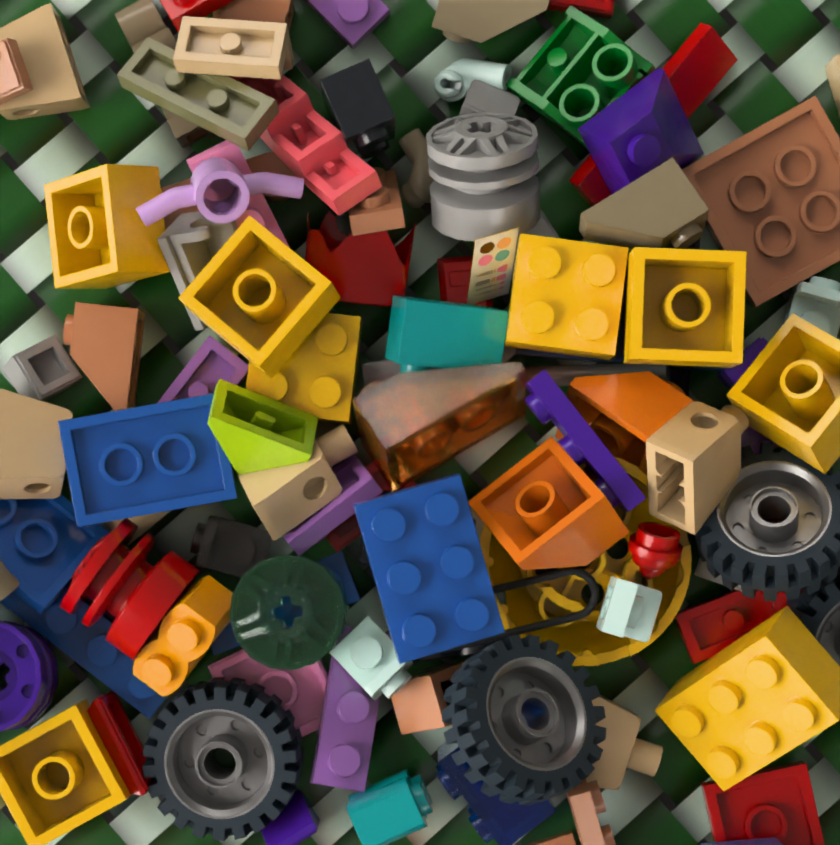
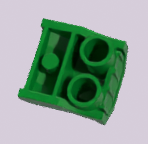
M570 5L564 12L565 20L516 79L511 77L506 86L521 101L560 126L588 150L578 128L656 69L651 62L631 49L608 28Z

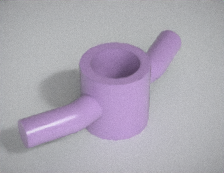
M212 157L202 161L194 169L189 185L168 189L138 206L136 210L146 227L179 208L197 205L199 212L206 219L215 223H229L237 220L245 213L251 195L265 193L301 199L304 189V178L270 172L242 175L240 169L232 161L222 157ZM217 179H228L229 183L235 186L233 193L222 201H211L204 197V192L208 189L209 184Z

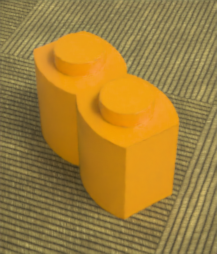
M210 575L198 579L167 613L161 622L159 630L138 653L133 665V675L162 697L176 691L232 620L238 607L239 597Z

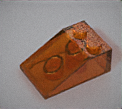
M519 361L398 373L386 381L379 379L365 386L359 393V396L352 399L360 441L393 492L526 416V402L524 401L526 398L525 368Z

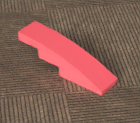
M282 74L281 80L229 76L276 99L279 113L260 138L297 177L304 178V184L337 215H342L382 187L377 171L347 147L342 132L313 109L308 94Z

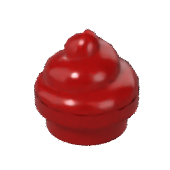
M642 522L638 524L637 532L630 535L628 549L632 553V561L639 566L640 574L647 580L660 576L667 569L674 567L680 561L683 547L679 543V531L671 526L657 522Z

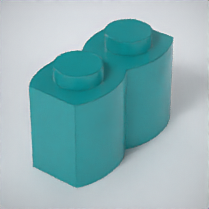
M407 769L365 787V792L356 791L348 795L349 802L346 803L349 817L362 845H388L428 826L426 821L427 814L433 812L431 806L433 802L421 775L419 774L411 778Z

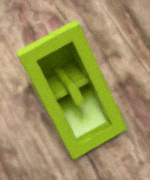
M219 379L215 387L207 424L236 473L241 475L308 462L312 456L318 417Z

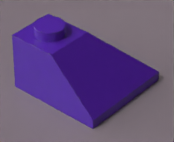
M661 68L656 69L578 128L611 195L672 157L679 167L683 169L704 154L665 70Z

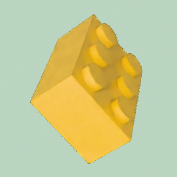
M786 606L678 679L654 711L723 791H726L840 720V666L792 610Z

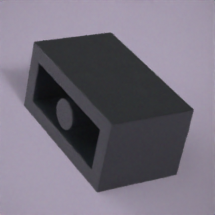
M370 59L320 79L324 104L334 126L342 132L347 147L356 155L360 154L361 159L371 158L387 150L390 147L388 141L395 138V116Z

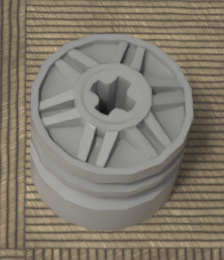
M485 112L448 118L434 125L426 134L429 156V176L434 179L430 184L432 226L441 234L457 240L475 242L476 239L519 227V236L536 226L541 218L540 185L538 177L534 175L539 168L537 153L538 132L534 124L525 118L511 114Z

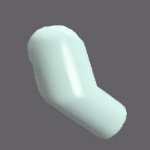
M462 58L435 76L434 90L443 100L448 102L459 101L464 98L473 80H480L499 89L507 90L506 83L512 77V68L509 64Z

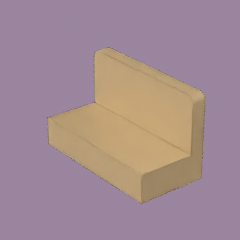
M183 16L173 62L176 72L281 80L283 70L293 69L294 55L287 23Z

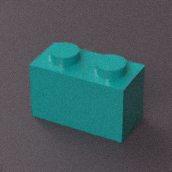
M393 295L385 358L401 364L400 373L431 376L433 367L451 369L450 378L482 382L483 373L497 375L501 373L509 311L489 306Z

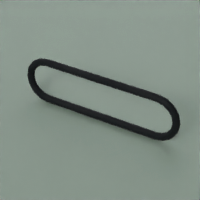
M577 567L563 568L492 586L493 592L496 594L564 576L576 575L582 577L588 583L591 589V598L589 604L578 612L504 630L505 633L439 653L452 652L580 620L588 616L596 608L599 599V587L593 576Z

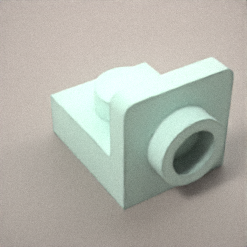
M811 276L809 282L802 281L793 286L783 324L794 313L837 338L840 327V283L823 277Z
M611 576L596 628L623 638L625 636L641 642H648L662 600V592Z
M369 616L329 652L374 700L382 693L390 699L412 677L406 670L413 662L409 661L399 664L392 640Z

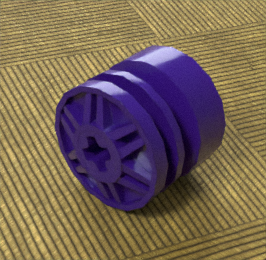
M0 620V667H8L10 670L4 677L8 686H0V732L20 729L39 719L53 701L59 684L58 661L46 639L33 628L11 621Z

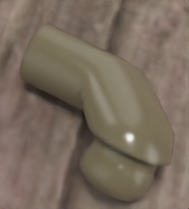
M417 128L398 141L399 146L413 165L409 182L401 187L403 201L412 208H420L424 203L431 202L430 184L434 181L429 176L427 140L420 129Z

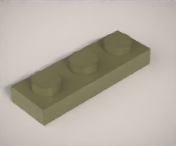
M149 37L146 38L118 72L117 77L122 88L247 151L252 148L279 113L276 99L229 76L176 72L173 62L175 50Z

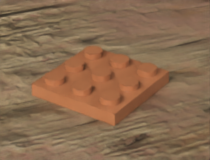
M816 95L682 169L709 208L705 225L719 250L747 251L745 296L752 309L840 261V138Z

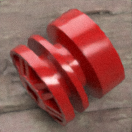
M126 518L113 531L101 537L84 557L72 575V582L60 607L73 615L90 598L93 603L86 612L82 623L87 627H91L106 612H109L115 619L108 630L105 640L132 660H135L141 649L159 630L161 622L167 613L191 587L200 571L172 550L154 566L149 564L146 559L154 545L155 538L148 533L132 550L127 548L138 526Z

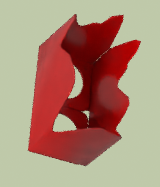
M330 211L324 216L319 230H310V216L308 212L305 261L332 282L341 297L338 302L391 307L393 295L405 296L416 223L405 239L394 247L387 230L352 236L351 233L347 237L343 232L339 231L336 217Z

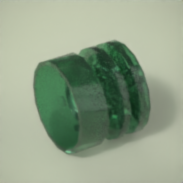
M279 555L258 562L241 577L231 598L230 622L236 641L250 658L269 668L295 670L316 663L338 645L348 626L349 601L343 583L330 567L311 557ZM285 596H290L292 605H301L303 610L302 616L294 618L293 627H287L286 620L284 618H276L275 608L284 605Z

